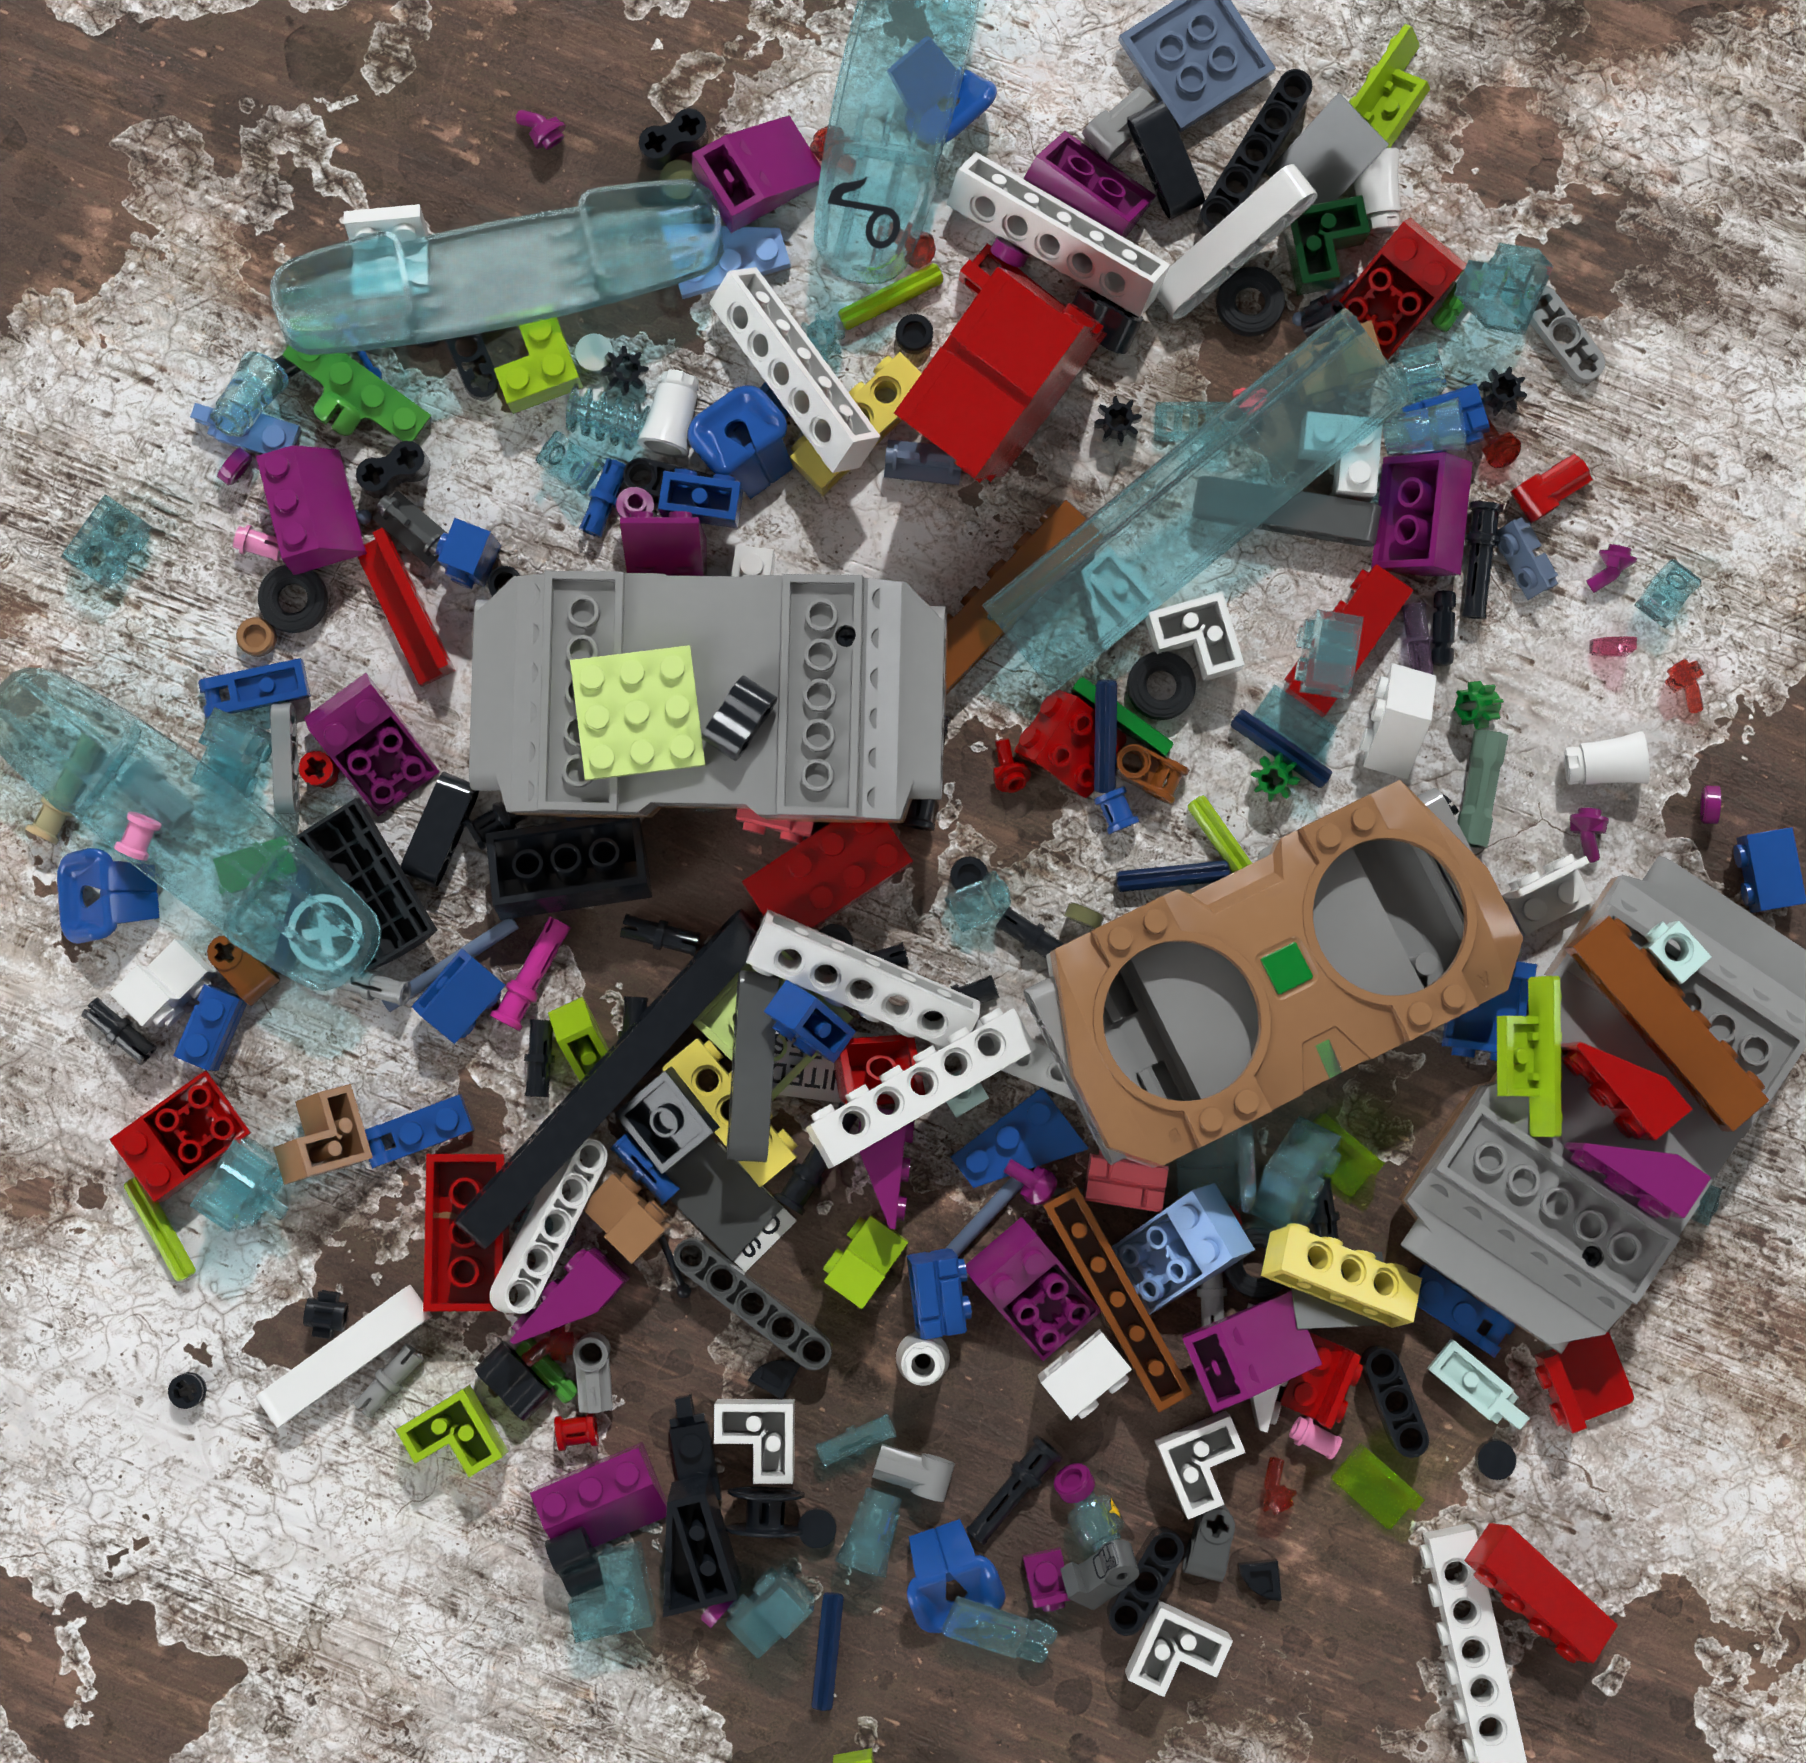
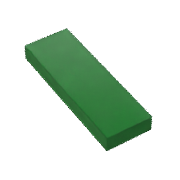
M1080 677L1073 686L1071 694L1079 697L1095 710V685L1084 677ZM1117 702V727L1150 751L1166 756L1173 747V742Z

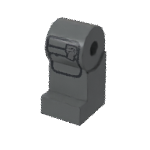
M1126 1540L1109 1541L1100 1547L1098 1553L1078 1565L1070 1562L1060 1569L1068 1599L1091 1610H1095L1127 1588V1585L1139 1576L1131 1543Z

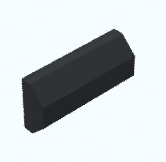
M360 798L353 799L292 838L324 894H331L346 900L357 911L363 926V939L358 952L369 971L400 958L427 941L438 931ZM329 902L341 923L348 924L349 937L354 944L355 925L352 917L340 905Z

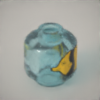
M1092 1491L1086 1499L1074 1503L1075 1508L1068 1514L1067 1521L1082 1548H1092L1094 1553H1097L1103 1544L1122 1539L1120 1533L1125 1527V1522L1111 1496H1096L1094 1491Z

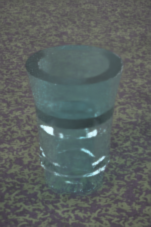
M255 351L245 352L233 377L216 401V407L210 414V419L213 420L216 428L228 436L241 437L247 429L253 426L268 405L288 387L289 380L286 372L276 361L262 353Z
M1459 397L1422 409L1397 413V417L1382 418L1387 455L1400 453L1409 455L1444 450L1467 451L1464 416Z
M867 1487L863 1502L859 1501L854 1520L835 1561L859 1571L886 1578L891 1546L900 1514L897 1512L901 1506L902 1498Z

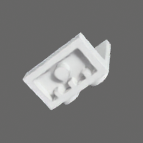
M420 204L344 211V226L352 245V295L355 301L426 295L429 293V232Z
M1573 854L1563 856L1544 865L1543 868L1546 873L1541 876L1538 871H1535L1508 883L1511 891L1503 894L1502 897L1522 936L1594 902L1578 871V868L1589 863L1586 856L1575 859Z

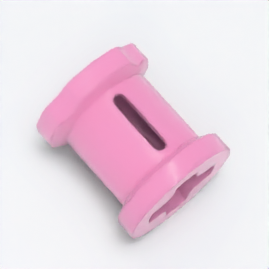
M130 811L126 816L129 822L121 841L115 843L114 849L134 859L147 861L149 857L147 853L154 832L159 831L162 825L150 817Z

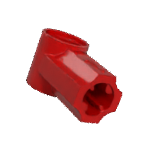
M1574 453L1542 475L1537 473L1510 491V494L1532 524L1560 505L1559 502L1590 483L1593 479L1586 463Z

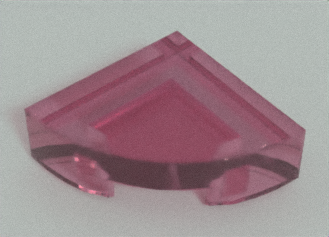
M1620 636L1592 639L1589 644V654H1592V656L1627 657L1636 651L1637 637Z

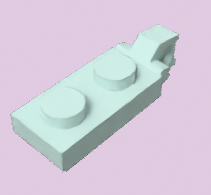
M1453 1339L1449 1340L1427 1367L1431 1373L1488 1420L1498 1424L1504 1418L1515 1428L1521 1430L1530 1419L1513 1405L1519 1398L1513 1392L1514 1389Z

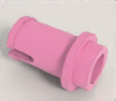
M247 525L246 527L239 526L233 540V548L239 549L240 554L244 555L246 552L277 562L280 560L281 555L279 554L276 536L255 531L252 529V525Z
M1301 1416L1298 1417L1289 1434V1437L1294 1439L1295 1445L1301 1446L1303 1444L1331 1460L1336 1456L1342 1443L1341 1437L1335 1436L1313 1424V1419L1310 1417L1305 1419Z

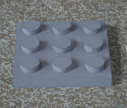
M1174 0L1120 34L1118 39L1159 102L1163 101L1168 107L1179 133L1271 76L1276 69L1231 0Z

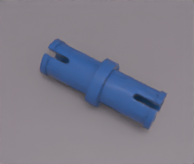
M606 458L599 481L595 489L592 488L589 493L591 500L579 530L602 538L609 515L613 507L616 508V499L624 480L625 464Z
M628 1133L623 1135L610 1148L633 1172L631 1177L636 1182L640 1180L660 1201L661 1205H664L680 1190L665 1173L662 1174L651 1159L647 1157L644 1150Z

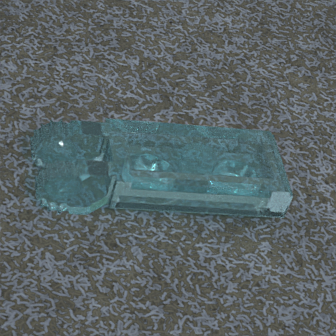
M959 1596L956 1597L943 1624V1635L1014 1659L1019 1657L1038 1663L1045 1661L1048 1655L1047 1648L1040 1642L1052 1644L1058 1634L1051 1624L1043 1623V1621L1037 1619L1030 1621V1619Z

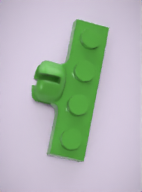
M305 324L282 354L285 359L324 387L322 396L314 405V414L321 422L327 425L339 407L342 409V412L332 425V430L340 435H351L358 424L367 418L374 421L400 441L414 442L431 418V414Z

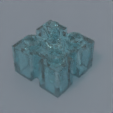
M252 1138L233 1140L217 1164V1169L211 1178L206 1180L190 1204V1207L228 1232L247 1228L248 1225L255 1226L265 1211L278 1220H282L289 1211V1208L269 1195L270 1192L276 1194L284 1184L275 1154Z

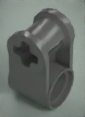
M1225 1505L1196 1516L1191 1538L1188 1541L1184 1554L1183 1573L1218 1582L1223 1581L1228 1567L1230 1547L1235 1532V1521ZM1219 1515L1224 1523L1223 1525L1216 1524L1215 1529L1212 1530L1207 1521L1215 1520L1216 1516Z

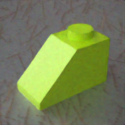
M583 997L548 1012L556 1041L579 1081L584 1078L609 1050L599 1025Z

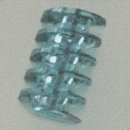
M576 383L570 392L566 406V429L573 433L580 426L581 434L585 437L590 436L595 430V437L598 441H604L609 435L610 443L614 446L619 445L624 438L625 448L632 450L637 445V439L646 423L650 407L647 405L643 412L638 414L636 401H632L626 410L622 409V397L620 396L616 398L612 405H609L607 392H603L597 401L593 400V388L591 387L587 389L583 396H580L579 385Z

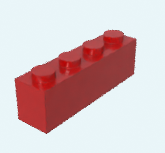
M1377 564L1373 566L1369 573L1364 569L1360 571L1349 587L1355 591L1347 603L1343 600L1338 602L1328 616V619L1333 624L1325 634L1321 631L1317 632L1306 648L1311 653L1304 665L1297 661L1284 679V681L1289 683L1284 694L1320 719L1328 713L1414 591Z
M1489 1523L1464 1560L1475 1570L1473 1575L1480 1583L1489 1588L1496 1589L1502 1595V1603L1512 1611L1519 1614L1522 1613L1529 1620L1528 1626L1530 1629L1557 1645L1555 1651L1569 1662L1575 1663L1578 1660L1594 1664L1618 1627L1617 1623L1510 1525Z

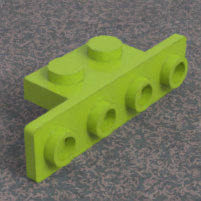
M1404 24L1399 33L1392 37L1386 52L1378 64L1370 69L1366 81L1359 92L1349 100V103L1389 144L1386 148L1392 147L1430 91V86L1426 80L1404 72V69L1420 47L1413 27L1408 24Z
M1539 976L1528 979L1529 1016H1497V1096L1529 1097V1133L1532 1137H1560L1562 1135V994L1559 976Z

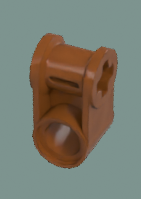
M1137 744L1127 745L1116 754V776L1142 789V791L1155 799L1170 805L1174 804L1175 798L1173 795L1182 777L1187 776L1190 771L1187 767ZM1126 753H1133L1141 760L1139 772L1130 773L1124 769L1122 759ZM1168 773H1169V777H1168V779H1167V781H1166L1164 787H1162V786H1163V783H1164V781H1165V779H1166V777H1167V775H1168Z
M218 936L208 945L207 956L210 963L228 981L237 995L250 1006H253L280 981L279 975L271 969V966L257 955L239 936ZM222 945H234L235 949L232 951L234 960H223L221 958V955L224 953Z

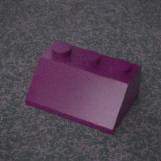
M1066 131L1060 134L1035 157L1023 178L1124 238L1129 235L1156 197L1154 193L1110 162H1106L1102 156Z
M292 445L256 456L280 555L293 575L367 554L339 449Z
M1448 452L1383 457L1378 505L1382 509L1376 545L1373 547L1371 569L1377 564L1387 572L1428 577L1461 575L1473 462Z
M643 1442L538 1485L530 1492L542 1526L550 1539L583 1526L594 1547L666 1517L667 1500Z

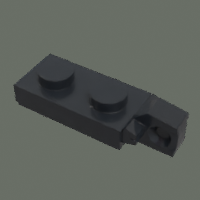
M692 1394L676 1397L675 1405L678 1418L669 1420V1432L678 1481L709 1473L717 1500H721L722 1492L709 1422L706 1421L704 1413L695 1414Z

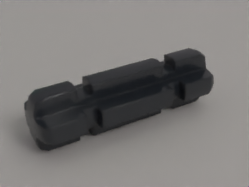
M1441 590L1437 591L1434 595V608L1437 609V612L1433 613L1432 644H1435V648L1432 649L1431 662L1438 666H1448L1454 661V649L1451 648V645L1454 643L1455 612H1452V609L1456 607V593L1453 591Z

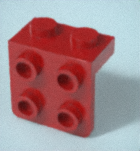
M1055 688L1052 694L1047 696L1042 702L1040 712L1032 724L1020 735L1019 743L1013 752L1024 760L1041 766L1079 796L1089 797L1094 791L1095 710L1079 697ZM1118 728L1116 754L1123 748L1127 740L1126 735Z
M1606 1332L1605 1335L1569 1341L1562 1353L1551 1348L1534 1355L1538 1367H1535L1537 1379L1543 1390H1548L1552 1400V1404H1549L1551 1415L1558 1427L1562 1426L1563 1429L1572 1434L1586 1429V1420L1626 1406L1634 1400L1633 1391L1609 1332Z

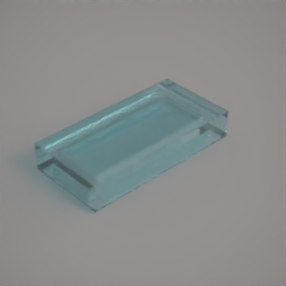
M1275 684L1253 714L1254 717L1315 759L1337 729L1336 726Z

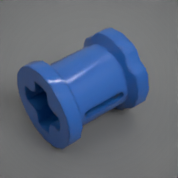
M1125 786L1093 799L1095 805H1100L1109 826L1107 828L1108 834L1115 833L1139 822L1138 817L1133 816L1125 797L1127 792Z

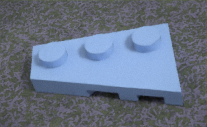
M660 224L667 248L688 245L695 247L701 253V261L697 267L685 273L675 274L682 299L717 290L728 271L757 267L762 276L791 268L780 228L742 227L731 233L727 226ZM677 251L670 255L672 265L676 268L687 266L694 260L693 254L688 251Z

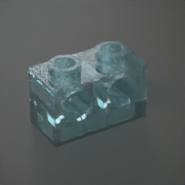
M105 494L61 557L109 589L112 583L116 584L123 578L128 568L126 563L133 553L141 551L147 544L150 537L148 532L152 526ZM121 520H127V531L122 536L115 537V525ZM99 551H105L106 560L104 564L98 568H93V556Z

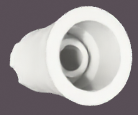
M1385 148L1353 182L1356 196H1363L1370 229L1369 234L1391 232L1400 226L1399 149Z
M669 369L663 372L661 383L657 385L646 423L637 439V443L641 447L669 457L684 458L689 455L687 431L693 420L698 398L696 393L699 385L698 378L679 370Z
M1642 730L1622 737L1581 743L1579 747L1565 748L1564 766L1568 785L1579 783L1584 785L1649 783V754L1646 738Z
M913 1332L907 1335L897 1348L896 1364L898 1370L905 1379L913 1384L920 1386L933 1384L945 1374L949 1366V1350L941 1337L924 1340L919 1337L917 1332ZM920 1354H926L930 1357V1364L925 1368H920L915 1363L916 1357Z

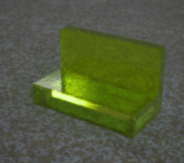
M1319 1113L1292 1146L1294 1152L1324 1177H1331V1183L1349 1197L1355 1194L1370 1175H1376L1385 1164L1325 1113Z
M1361 1443L1358 1444L1331 1476V1479L1387 1529H1391L1409 1508L1416 1511L1425 1501L1423 1497Z

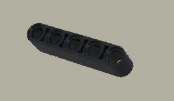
M1291 69L1280 77L1201 208L1197 227L1203 237L1217 226L1208 221L1207 214L1217 212L1226 218L1254 192L1307 104L1313 86L1310 76L1305 71ZM1295 86L1301 90L1302 96L1297 98L1290 97L1286 94L1284 88ZM1269 117L1277 118L1282 122L1283 127L1271 129L1266 125L1265 119ZM1249 149L1259 150L1263 154L1264 159L1252 161L1245 152ZM1236 180L1244 186L1245 190L1241 193H1233L1227 188L1226 183Z

